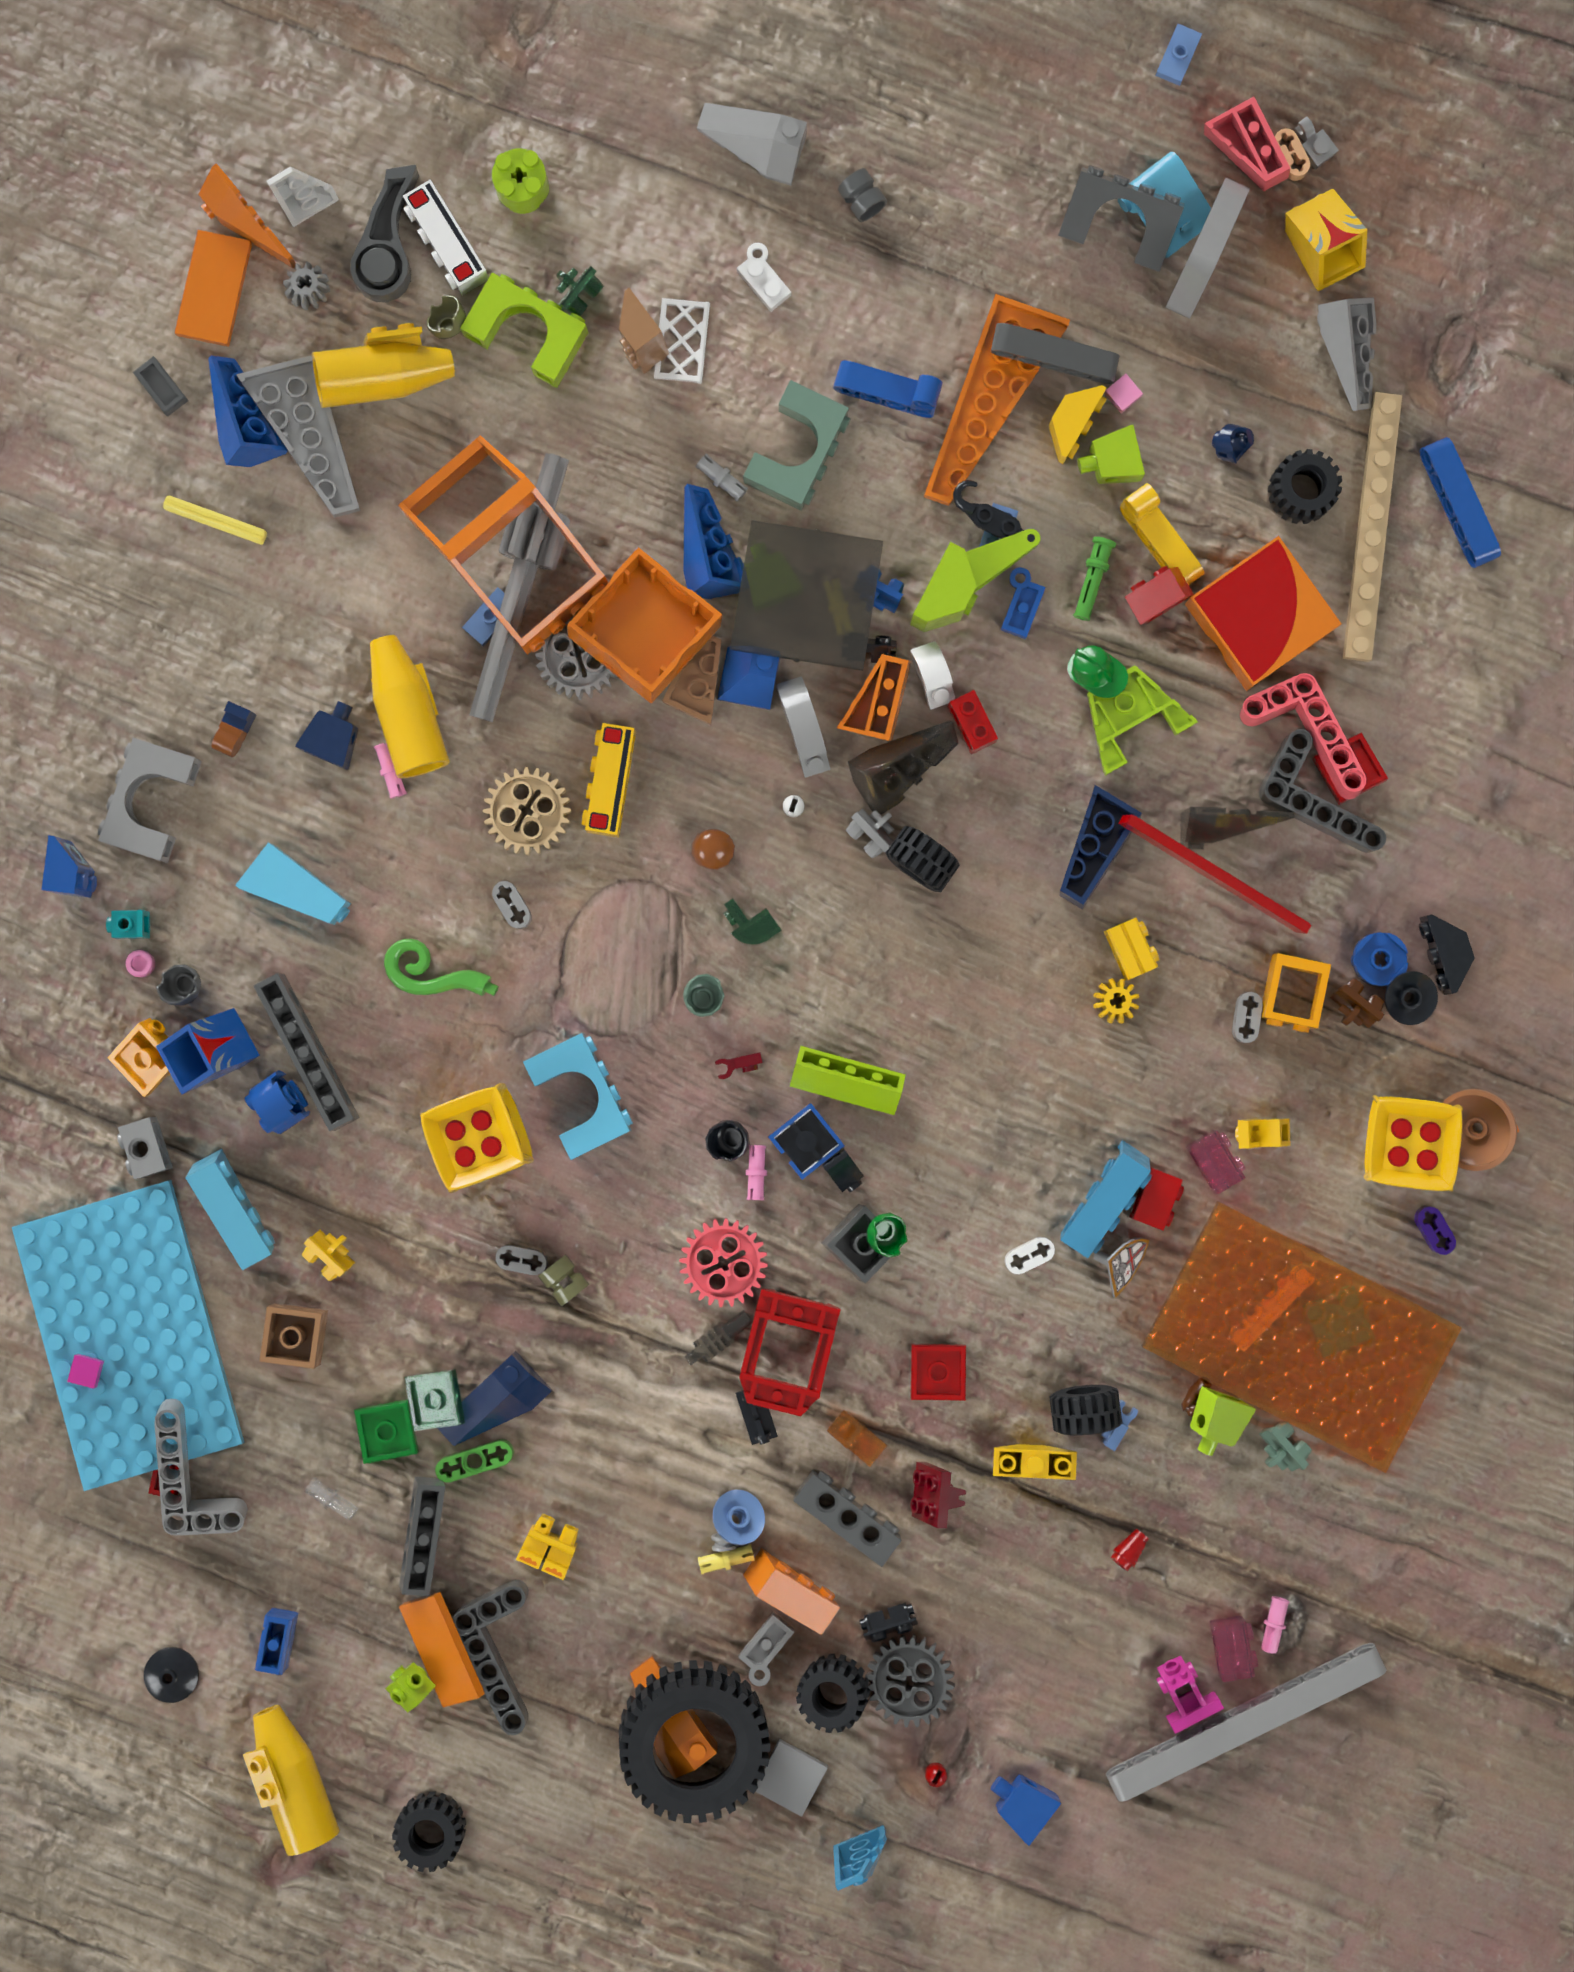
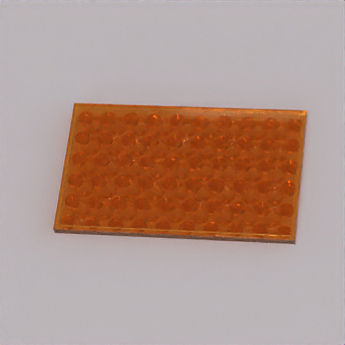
M1217 1201L1142 1347L1386 1473L1462 1327Z

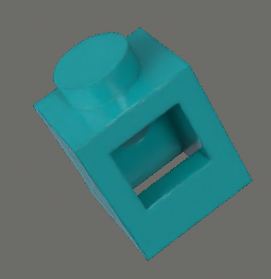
M145 910L111 911V917L106 919V930L108 933H111V938L150 939V912ZM124 919H127L129 922L126 929H123Z

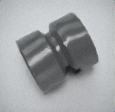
M866 168L859 169L849 175L838 187V191L845 202L852 203L850 209L859 222H864L874 217L887 204V199L879 187H873L874 180Z

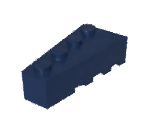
M1095 785L1059 896L1083 910L1132 833L1118 824L1122 816L1133 814L1141 819L1142 813Z

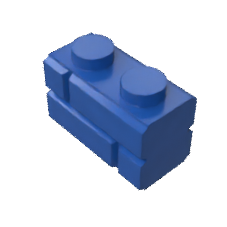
M271 1608L265 1614L264 1629L261 1634L255 1666L256 1671L282 1675L287 1670L298 1612Z

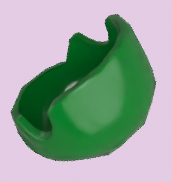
M890 1212L878 1215L868 1226L867 1241L875 1252L885 1257L898 1256L901 1254L900 1248L908 1241L906 1225L901 1217Z

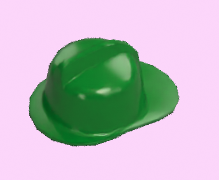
M1091 645L1081 649L1078 648L1068 662L1067 671L1070 678L1100 698L1118 696L1125 690L1128 684V673L1125 666L1101 647Z

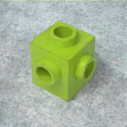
M412 1662L406 1668L402 1665L391 1674L392 1682L385 1689L390 1693L391 1699L396 1704L401 1705L408 1713L418 1706L436 1685L427 1677V1673L422 1667Z

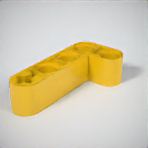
M1146 483L1123 500L1120 505V511L1161 568L1164 566H1168V568L1179 567L1186 582L1190 585L1204 575V570L1158 508L1160 498L1153 487Z

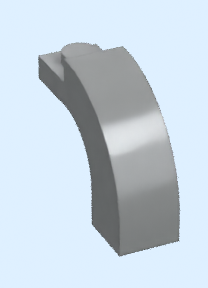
M802 676L776 684L805 778L831 770L817 717Z

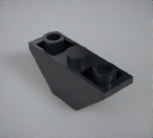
M1433 914L1420 917L1419 931L1422 938L1427 940L1429 946L1427 950L1428 959L1432 965H1435L1438 974L1435 976L1436 984L1440 991L1443 990L1444 995L1457 993L1475 959L1467 932Z

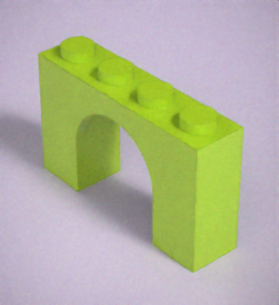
M491 273L460 328L463 336L488 349L500 326L506 319L519 313L537 316L547 326V338L531 369L534 376L558 388L588 335L585 320L575 313L569 315L561 311L562 308L551 300L547 302L538 298V294L528 287L521 289L514 285L515 282L510 277L504 274L498 276Z

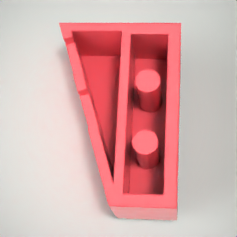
M1255 97L1244 101L1205 123L1204 135L1262 191H1266L1288 179L1290 166Z

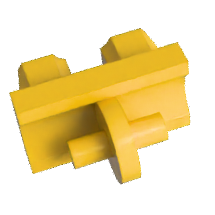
M318 1230L304 1242L306 1248L302 1256L310 1263H314L320 1258L326 1264L321 1272L328 1281H332L337 1276H342L356 1263L347 1255L349 1250L342 1245L347 1239L344 1235L336 1239L331 1233L326 1235L321 1230Z

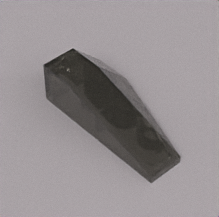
M949 720L868 749L848 761L853 782L872 812L876 810L881 815L898 805L905 798L903 794L913 784L918 785L923 780L921 776L931 766H937L959 744L954 723Z
M1189 807L1181 812L1180 843L1188 845L1190 850H1204V846L1289 821L1294 818V812L1263 810L1256 811V814H1251L1249 809L1230 810L1229 813H1226V808Z

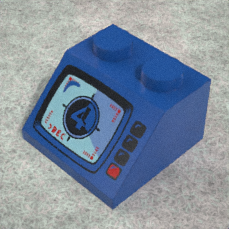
M48 835L41 890L61 895L91 898L92 892H95L97 886V878L94 876L95 871L71 841Z

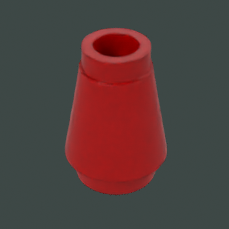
M1135 1529L1133 1533L1112 1550L1114 1553L1110 1558L1128 1572L1131 1567H1135L1149 1538L1138 1529Z

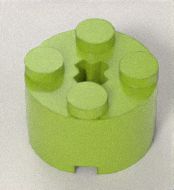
M515 148L496 157L492 169V181L499 201L518 214L531 213L537 210L544 199L546 200L549 193V181L546 170L537 153L532 150Z

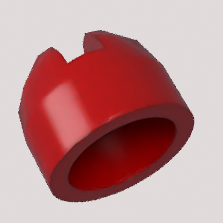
M935 1762L927 1766L925 1770L927 1783L937 1788L946 1782L947 1772L942 1764ZM938 1770L941 1771L942 1773L940 1774L939 1778L936 1782H934L933 1780Z

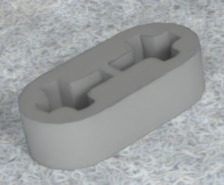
M508 881L498 882L492 890V896L506 921L516 929L526 928L531 922L532 915L519 891ZM501 887L511 888L512 892H510L509 897L512 903L508 904L504 898L499 899L498 895L501 894ZM514 906L519 912L525 911L526 913L523 917L524 922L521 924L518 921H512L515 914L511 908Z
M1245 992L1237 998L1232 1034L1238 1042L1250 1043L1258 1037L1263 1002L1257 993ZM1252 997L1251 1001L1256 1003V1007L1251 1008L1249 1016H1246L1247 1007L1243 1006V1001ZM1248 1019V1029H1252V1034L1247 1035L1246 1039H1244L1243 1033H1239V1028L1244 1027L1245 1021Z
M505 1245L496 1253L497 1265L504 1270L538 1275L548 1265L546 1254L536 1249ZM511 1250L512 1256L520 1257V1261L513 1260L507 1265L505 1264V1259L501 1258V1255ZM534 1255H537L538 1260L542 1262V1266H538L536 1270H533L532 1264L525 1263L524 1258L532 1259Z

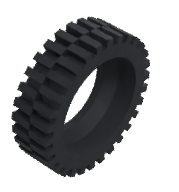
M689 1660L688 1669H682V1663L677 1662L674 1663V1672L669 1673L666 1666L660 1668L659 1679H656L653 1673L646 1677L647 1687L645 1688L640 1683L635 1688L636 1698L631 1695L628 1698L627 1710L623 1709L621 1723H619L620 1765L622 1772H624L627 1786L631 1785L632 1794L636 1799L641 1795L642 1805L647 1809L653 1803L654 1814L661 1817L664 1810H667L668 1820L675 1822L677 1815L682 1814L683 1823H691L692 1815H698L699 1823L707 1822L706 1814L713 1812L714 1820L722 1818L721 1809L726 1807L730 1814L736 1810V1800L742 1805L748 1801L747 1790L753 1794L758 1789L757 1779L763 1781L765 1776L764 1766L768 1767L770 1736L762 1704H760L757 1693L751 1691V1685L746 1680L741 1683L738 1673L733 1671L728 1676L727 1667L719 1664L717 1671H713L712 1662L704 1661L703 1669L698 1668L697 1660ZM690 1709H703L716 1713L730 1725L736 1738V1752L731 1765L719 1775L699 1782H682L665 1776L657 1766L653 1755L655 1737L661 1726L675 1714Z

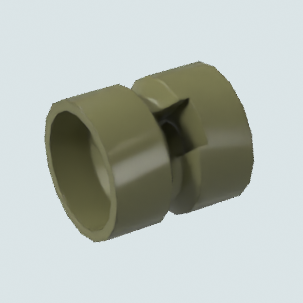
M566 1254L538 1276L546 1288H553L552 1295L561 1306L589 1285L580 1272H574L575 1265ZM567 1276L571 1283L563 1288L559 1282Z

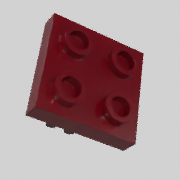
M916 1462V1470L913 1473L914 1495L910 1504L912 1517L935 1528H947L948 1510L965 1506V1501L959 1500V1496L966 1495V1490L953 1487L951 1484L952 1472L928 1462Z

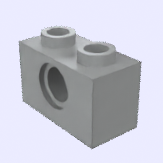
M148 1117L118 1127L120 1133L117 1135L118 1143L122 1149H125L128 1158L125 1161L128 1173L133 1175L134 1180L173 1168L157 1117ZM142 1141L148 1146V1152L145 1156H142L138 1151V1145Z

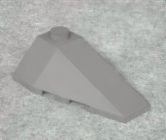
M1374 297L1345 299L1318 305L1317 321L1320 326L1321 335L1353 411L1371 409L1373 375L1369 371V363L1371 359H1374L1375 350L1370 349L1371 335L1376 334Z

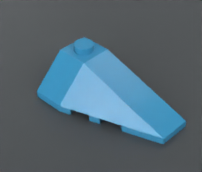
M884 1825L833 1846L835 1885L837 1890L850 1885H861L872 1876L887 1841Z

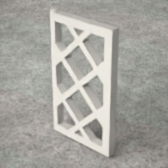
M662 298L659 328L663 336L670 329L678 339L675 344L668 348L669 355L667 356L676 368L670 373H661V361L655 364L654 379L702 383L710 309L709 302ZM667 306H676L681 313L669 322L666 318ZM695 308L704 309L703 321L698 325L688 314ZM683 317H686L694 328L682 337L673 326ZM698 332L701 335L700 349L694 352L686 340ZM682 344L691 356L679 365L670 353ZM695 359L698 363L697 376L687 375L683 368Z

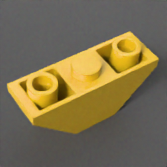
M1103 385L1065 395L1054 413L1049 429L1059 463L1064 464L1067 457L1073 459L1080 447V444L1076 443L1081 434L1086 436L1093 424L1090 417L1094 411L1099 413L1107 398L1103 397L1106 387Z
M1026 1444L994 1447L993 1476L1076 1480V1451L1046 1445Z

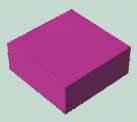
M81 1354L74 1355L67 1382L93 1389L97 1388L104 1360Z

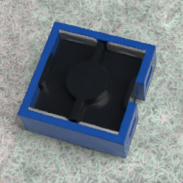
M811 1103L768 1136L781 1154L786 1152L791 1160L788 1163L802 1180L845 1146Z

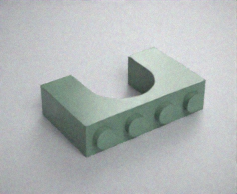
M790 380L779 402V412L807 425L816 436L817 449L807 462L798 466H784L755 452L743 475L744 484L802 511L805 504L810 505L816 490L812 488L816 480L821 481L825 475L827 466L824 464L828 456L833 457L838 448L839 442L836 439L839 433H845L851 420L848 417L849 408Z

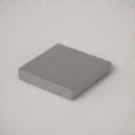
M779 1739L769 1757L768 1767H764L765 1776L763 1781L757 1780L758 1789L756 1792L802 1817L828 1765Z

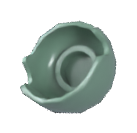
M702 974L688 981L684 988L683 1001L690 1013L699 1017L711 1016L721 1008L725 995L719 979L709 974Z

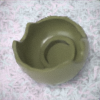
M444 295L439 306H431L430 316L427 319V328L431 334L439 339H449L461 332L460 328L466 319V313L460 301L455 296Z

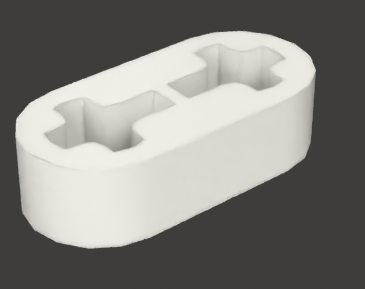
M1037 1237L1009 1251L1005 1256V1265L1014 1274L1025 1273L1049 1261L1055 1252L1054 1245L1045 1237ZM1041 1242L1043 1245L1049 1246L1046 1250V1256L1043 1257L1041 1254L1031 1255V1252L1038 1249V1243ZM1017 1254L1018 1257L1028 1255L1029 1258L1021 1262V1268L1011 1267L1010 1263L1014 1261L1013 1255Z

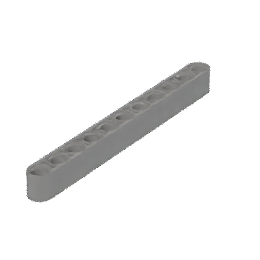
M1375 1644L1361 1645L1112 1767L1106 1772V1777L1117 1800L1127 1801L1379 1678L1386 1673L1387 1669Z

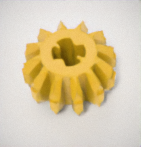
M1113 978L1108 979L1109 988L1101 983L1098 987L1103 994H1093L1094 998L1101 999L1100 1003L1093 1004V1008H1103L1098 1014L1099 1018H1103L1108 1013L1107 1023H1113L1116 1016L1117 1022L1122 1024L1124 1023L1123 1014L1129 1019L1134 1017L1129 1008L1139 1009V1005L1132 1003L1133 999L1139 998V994L1130 995L1129 992L1134 988L1133 984L1128 985L1124 989L1125 979H1119L1117 987ZM1114 994H1117L1116 997H1121L1122 1002L1118 1004V1009L1115 1008L1116 1005L1110 1004Z

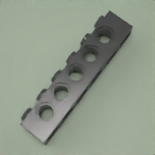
M276 973L254 985L263 1006L328 1130L336 1131L359 1119V1115L285 974Z

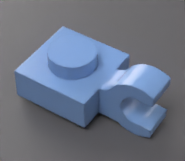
M1122 1399L1120 1400L1122 1425L1101 1434L1104 1437L1102 1439L1103 1444L1113 1451L1116 1450L1127 1432L1129 1423L1138 1413V1410L1133 1407L1129 1414H1123L1122 1408L1125 1406V1402Z

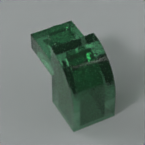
M733 898L724 904L727 910L723 914L732 926L737 923L739 926L731 932V935L744 945L758 946L765 944L782 932L767 908L748 920Z

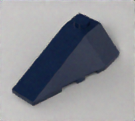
M515 1351L443 1418L436 1427L455 1446L533 1410L553 1390Z

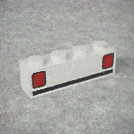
M428 180L403 195L407 205L403 207L411 223L416 220L420 226L417 232L425 245L431 244L434 249L431 255L438 267L444 266L448 274L445 275V278L452 290L458 288L463 296L485 283L489 278L486 269L432 181Z

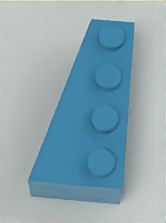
M1123 1140L1117 1147L1120 1150V1154L1116 1160L1109 1159L1101 1175L1103 1178L1101 1183L1099 1181L1093 1183L1085 1198L1088 1201L1086 1204L1082 1202L1079 1204L1061 1232L1060 1240L1086 1258H1089L1092 1252L1098 1253L1105 1242L1102 1239L1108 1230L1113 1232L1120 1221L1118 1216L1122 1210H1128L1136 1199L1134 1196L1135 1192L1139 1187L1143 1189L1152 1177L1149 1174L1151 1172L1150 1158Z

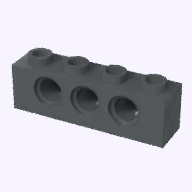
M812 1470L794 1494L793 1501L879 1566L883 1567L902 1541L900 1534H898L900 1529L888 1520L884 1523L876 1517L878 1513L869 1505L864 1504L861 1506L854 1501L856 1496L846 1488L842 1487L840 1490L832 1484L834 1480L825 1472L820 1471L818 1474ZM829 1493L834 1496L835 1500L831 1505L825 1506L820 1503V1496ZM846 1510H852L857 1515L853 1521L846 1522L841 1518L842 1513ZM873 1526L877 1528V1536L874 1538L865 1537L863 1532L867 1527Z
M416 1476L414 1478L399 1582L401 1593L404 1595L430 1596L445 1493V1484L438 1478Z

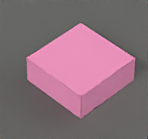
M1124 374L1106 389L1104 393L1121 414L1143 395L1127 374Z

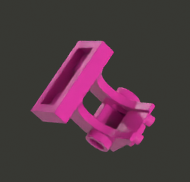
M1181 1655L1157 1667L1160 1677L1156 1680L1164 1694L1169 1692L1177 1708L1176 1711L1166 1716L1175 1734L1224 1709L1214 1691L1202 1697L1195 1683V1678L1198 1675L1192 1663H1185ZM1189 1683L1192 1690L1177 1697L1175 1690Z

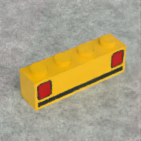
M602 723L601 730H596L594 744L599 747L597 757L592 756L590 772L594 773L593 783H588L586 799H590L589 809H584L582 815V825L586 826L585 831L587 833L620 837L636 737L635 728Z

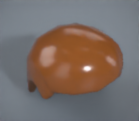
M708 829L697 834L692 842L691 854L699 866L718 870L730 863L734 857L735 845L730 835L718 829Z

